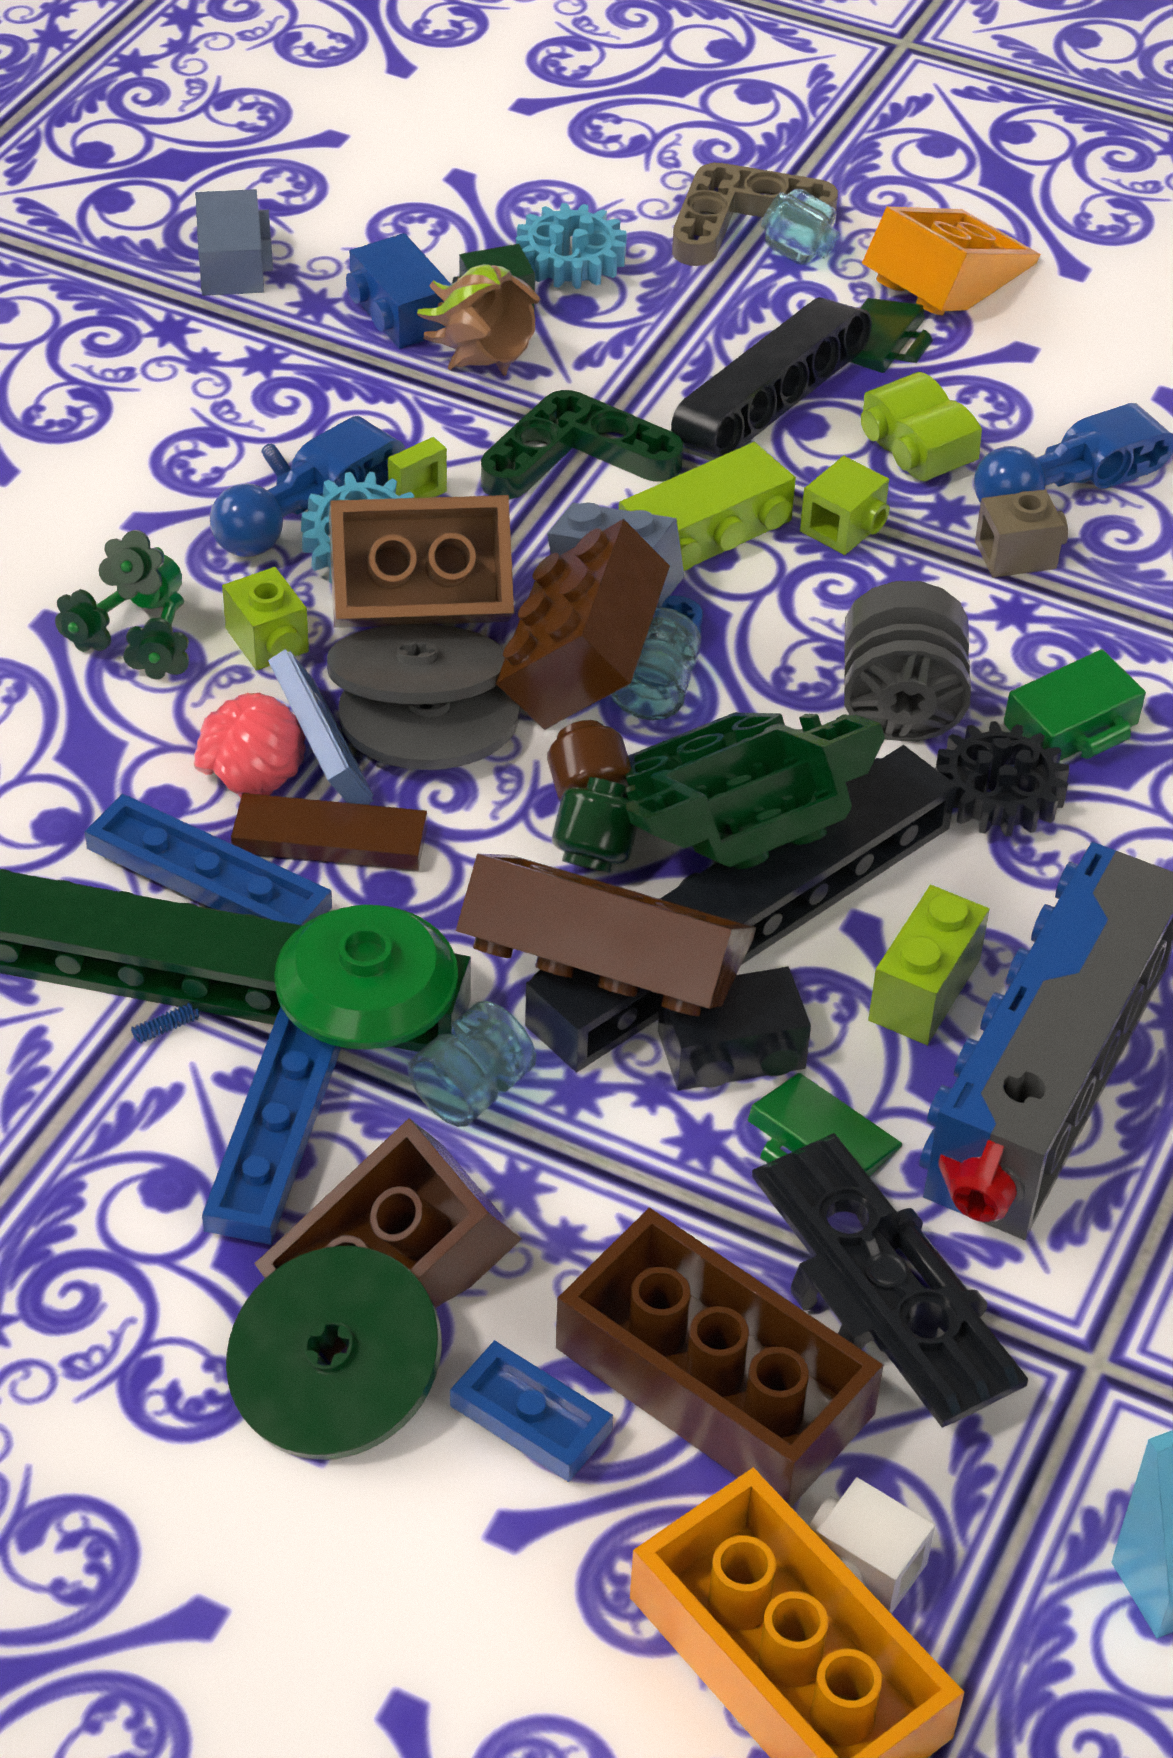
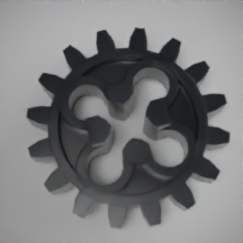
M991 721L989 731L983 733L974 725H968L965 739L951 734L948 737L947 748L939 749L935 769L957 785L953 808H958L956 821L963 824L973 818L979 821V832L984 834L990 830L992 825H997L1001 827V831L1005 836H1012L1014 825H1021L1029 833L1036 832L1038 818L1052 823L1055 820L1057 808H1063L1069 784L1067 783L1069 765L1059 763L1062 752L1060 748L1044 749L1045 735L1039 733L1031 738L1022 736L1023 726L1016 724L1010 732H1004L997 721Z

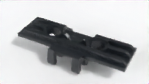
M835 1133L752 1170V1178L813 1257L800 1263L791 1284V1294L803 1310H808L817 1303V1294L819 1292L842 1323L838 1334L861 1350L873 1340L880 1351L886 1353L942 1428L1027 1386V1376L980 1318L987 1309V1302L978 1290H968L921 1231L923 1221L912 1208L902 1209L898 1212L893 1208ZM838 1212H850L856 1214L863 1230L852 1234L842 1233L835 1230L827 1219ZM900 1248L931 1289H924L908 1268L905 1260L896 1253V1249Z

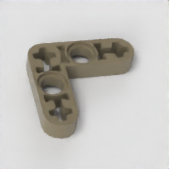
M714 162L705 164L696 171L673 227L672 255L680 263L690 266H701L712 262L718 254L733 213L809 226L826 225L836 217L838 190L833 184L815 178ZM760 193H767L772 195H762ZM695 235L700 236L698 240H694Z

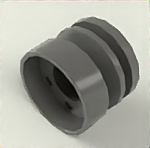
M922 581L890 582L870 589L854 601L845 617L844 706L849 715H858L881 723L885 739L919 742L937 737L960 723L970 707L971 695L968 617L960 601L945 589Z

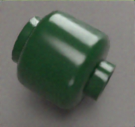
M589 777L586 788L572 787L563 793L552 833L553 845L558 850L564 852L563 862L610 873L612 864L618 865L629 860L638 827L631 824L626 809V803L629 800L623 798L625 785Z

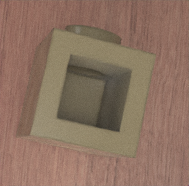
M1046 489L981 498L975 543L992 578L1057 569L1061 545L1066 544L1068 540V524L1064 513L1056 510Z

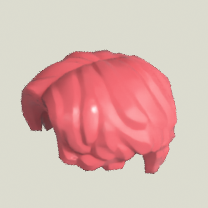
M260 692L245 693L233 700H226L222 706L216 711L211 712L204 719L200 730L201 735L197 740L193 764L197 771L205 775L215 773L227 788L238 794L240 798L242 793L271 795L288 778L294 777L298 773V767L302 765L306 750L304 743L306 736L296 716L284 703L277 701L272 696H265Z

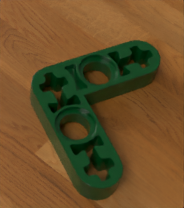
M559 390L550 393L484 453L481 458V487L489 496L509 495V499L520 497L534 486L572 448L643 479L653 482H664L678 476L682 470L683 441L678 435L583 393L573 390ZM618 433L624 436L620 438H606L600 436V434ZM530 441H542L548 443V445L542 447H531L525 445L524 443Z

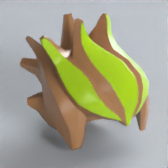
M482 264L472 267L461 278L458 277L457 282L450 286L442 285L433 280L429 286L444 302L438 303L436 308L418 309L417 314L424 319L438 322L446 327L438 331L424 332V339L456 349L448 365L449 370L456 366L490 365L496 363L503 376H506L508 367L526 350L529 340L535 332V314L532 304H538L540 297L526 282L511 275L510 270L495 265Z

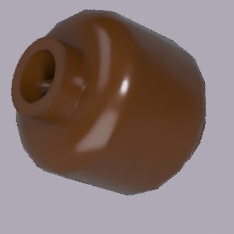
M595 720L574 722L559 731L557 739L551 744L547 752V761L560 802L563 793L567 789L572 787L586 788L589 777L616 782L626 787L629 786L626 773L632 767L623 737L619 732L611 727L603 726L602 723Z

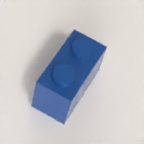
M406 233L349 250L350 273L346 274V286L354 303L362 305L371 316L375 327L380 332L384 331L399 349L425 341L424 332L438 331L446 327L438 322L418 316L417 312L418 309L436 308L438 303L444 302L430 288L429 285L433 280L446 286L452 284Z

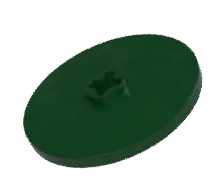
M335 1246L300 1255L286 1262L267 1276L254 1289L237 1315L229 1337L226 1353L227 1381L235 1406L248 1425L263 1440L288 1454L308 1459L329 1460L353 1456L383 1443L403 1428L416 1414L428 1396L437 1375L442 1350V1334L438 1314L431 1297L418 1278L402 1263L384 1253L364 1247ZM339 1337L348 1350L346 1353L335 1354L331 1365H328L319 1355L320 1350L331 1349L335 1344L336 1338Z

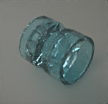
M656 607L631 684L611 694L613 701L623 711L637 718L653 721L667 719L678 713L683 706L690 685L691 671L696 665L701 649L699 630L687 616L673 609Z
M480 1001L452 1023L451 1035H438L408 1062V1074L418 1096L435 1115L456 1127H467L497 1100L498 1093L507 1092L535 1066L536 1052L525 1028L511 1013L495 1003Z

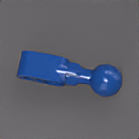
M1128 403L1077 421L1065 433L1061 443L1047 447L1044 455L1036 457L1030 451L1017 446H1004L991 451L981 460L976 469L974 490L981 503V498L1015 494L1024 491L1045 490V486L1053 483L1061 487L1070 483H1086L1091 481L1100 489L1110 488L1160 469L1173 454V434L1140 405Z
M353 416L306 442L296 453L291 470L279 476L276 486L266 490L261 486L245 483L234 485L224 490L217 497L211 508L210 528L217 543L233 555L254 557L263 554L272 548L279 539L283 528V517L290 513L299 515L308 510L309 496L312 493L323 497V486L326 480L329 479L338 487L344 485L345 473L351 472L356 482L360 483L365 482L369 472H374L376 484L384 486L388 482V457L405 450V446L401 441L362 417Z

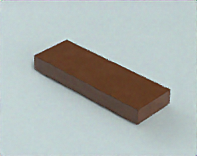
M242 793L231 835V844L255 855L419 871L428 826L427 810Z

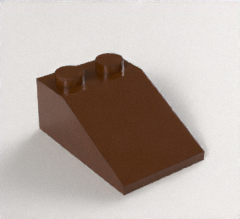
M408 1118L254 1264L266 1278L286 1262L314 1250L335 1246L369 1248L391 1256L407 1267L422 1283L436 1308L472 1287L522 1238L445 1146ZM338 1337L331 1349H321L320 1351L331 1363L335 1354L346 1353L348 1348Z

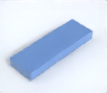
M284 649L269 659L268 662L327 780L347 803L370 804L374 801L372 799L374 795L320 689L292 652H287Z

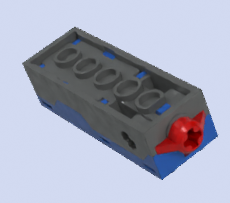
M1095 842L1090 843L1079 864L1068 862L1055 893V898L1059 899L1055 907L1044 904L1031 934V941L1034 942L1030 950L1022 947L1018 949L1006 978V985H1009L1005 995L994 992L991 996L980 1024V1029L984 1031L979 1041L972 1038L966 1040L954 1069V1076L958 1077L952 1088L945 1085L940 1086L927 1116V1124L935 1128L931 1131L919 1160V1166L928 1170L923 1198L1022 1240H1026L1169 965L1173 950V872Z

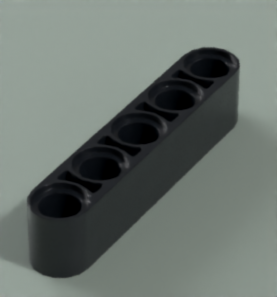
M821 297L812 300L684 398L673 414L671 432L681 438L684 446L718 457L743 447L862 352L871 334L872 320L867 310Z

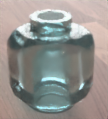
M800 188L794 189L788 194L780 192L769 206L761 223V227L766 230V245L798 265H806L816 255L825 259L840 235V232L833 229L836 222L835 209Z

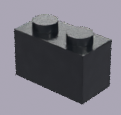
M789 966L736 975L723 1005L710 1009L702 1007L700 1016L683 1014L661 1006L663 994H660L657 1031L677 1091L697 1087H717L726 1082L766 1075L780 1076L790 1071L806 1069L811 1024Z

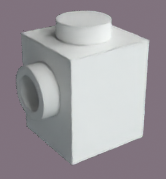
M856 1477L840 1500L830 1496L823 1502L815 1514L810 1528L892 1614L927 1565L936 1524Z

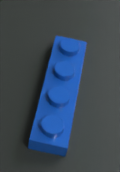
M123 793L85 830L86 847L88 850L212 909L238 914H251L260 918L304 925L313 918L332 909V891Z
M281 1007L202 1213L204 1232L272 1245L342 1048L319 1041L300 1030L286 1016Z

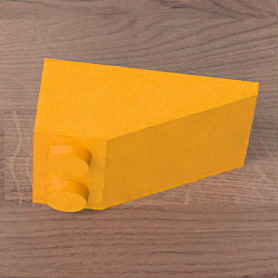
M886 206L862 264L878 273L876 280L882 285L896 291L907 290L918 297L916 304L923 305L924 310L937 315H944L945 311L970 309L1037 264L1041 254L963 209Z

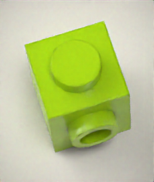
M843 455L804 488L800 532L846 555L868 535L878 533L884 526L890 511V507L886 503L889 478Z
M276 567L222 585L225 628L256 671L270 666L268 660L284 649L287 652L291 651L295 657L309 652L307 608Z

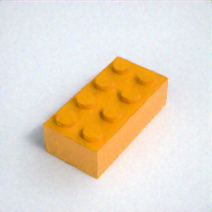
M754 1467L633 1550L629 1598L770 1758H928L953 1739L965 1692Z

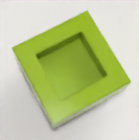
M431 437L388 457V481L392 478L397 481L396 495L400 496L404 493L412 492L415 496L414 498H431L447 492V448L435 437Z

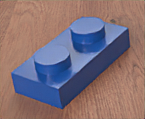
M495 1340L450 1389V1406L567 1482L572 1480L613 1430V1414Z

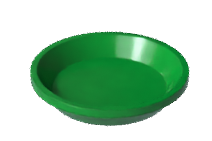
M355 905L321 914L302 925L290 936L282 947L275 965V990L280 1006L286 1016L294 1025L309 1036L324 1043L343 1048L379 1049L395 1046L418 1037L432 1028L445 1015L454 1000L457 990V960L445 936L423 918L389 906Z

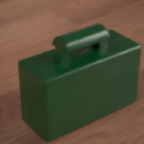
M867 298L860 309L867 310L871 316L872 329L870 338L862 352L850 362L881 373H885L894 359L917 363L933 341L928 331L924 329L921 333L916 331L925 320L923 305ZM910 338H915L916 340L913 342V344L910 346L905 354H901L900 351L907 344Z

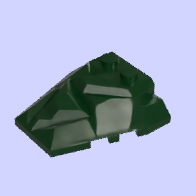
M731 713L628 755L632 768L626 773L629 785L626 787V794L629 800L626 803V809L631 824L682 848L691 847L696 853L728 867L733 866L735 869H745L756 866L770 857L769 850L789 842L792 845H802L818 840L827 834V826L846 819L852 804L845 782L868 774L885 740L881 723L858 715L843 714L837 717L836 720L822 725L818 714H804L799 717L802 729H794L785 725L782 713Z

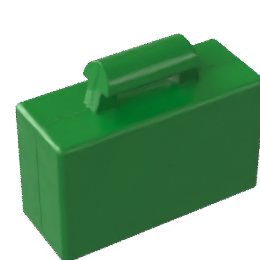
M1100 649L1010 691L1003 724L1010 731L1016 724L1022 725V736L1031 738L1039 733L1045 735L1043 748L1059 747L1062 751L1060 761L1080 751L1082 752L1081 757L1089 759L1130 739V727L1139 723L1146 691L1103 649Z
M801 1073L795 1074L752 1104L748 1116V1121L772 1138L770 1141H767L760 1155V1158L766 1163L787 1154L780 1149L782 1146L793 1152L835 1133L870 1177L902 1147V1142Z

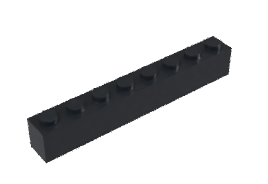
M902 745L885 757L876 758L868 774L845 782L852 807L846 819L826 827L827 834L822 838L802 845H792L790 842L769 850L770 857L766 861L745 869H735L733 866L728 867L717 862L701 873L689 875L677 888L659 899L756 927L753 941L742 962L744 964L950 829L957 785L908 747ZM576 968L574 976L571 978L540 969L530 981L526 982L525 1026L577 1073L657 1021L660 993L639 987L636 997H631L598 987L600 975Z

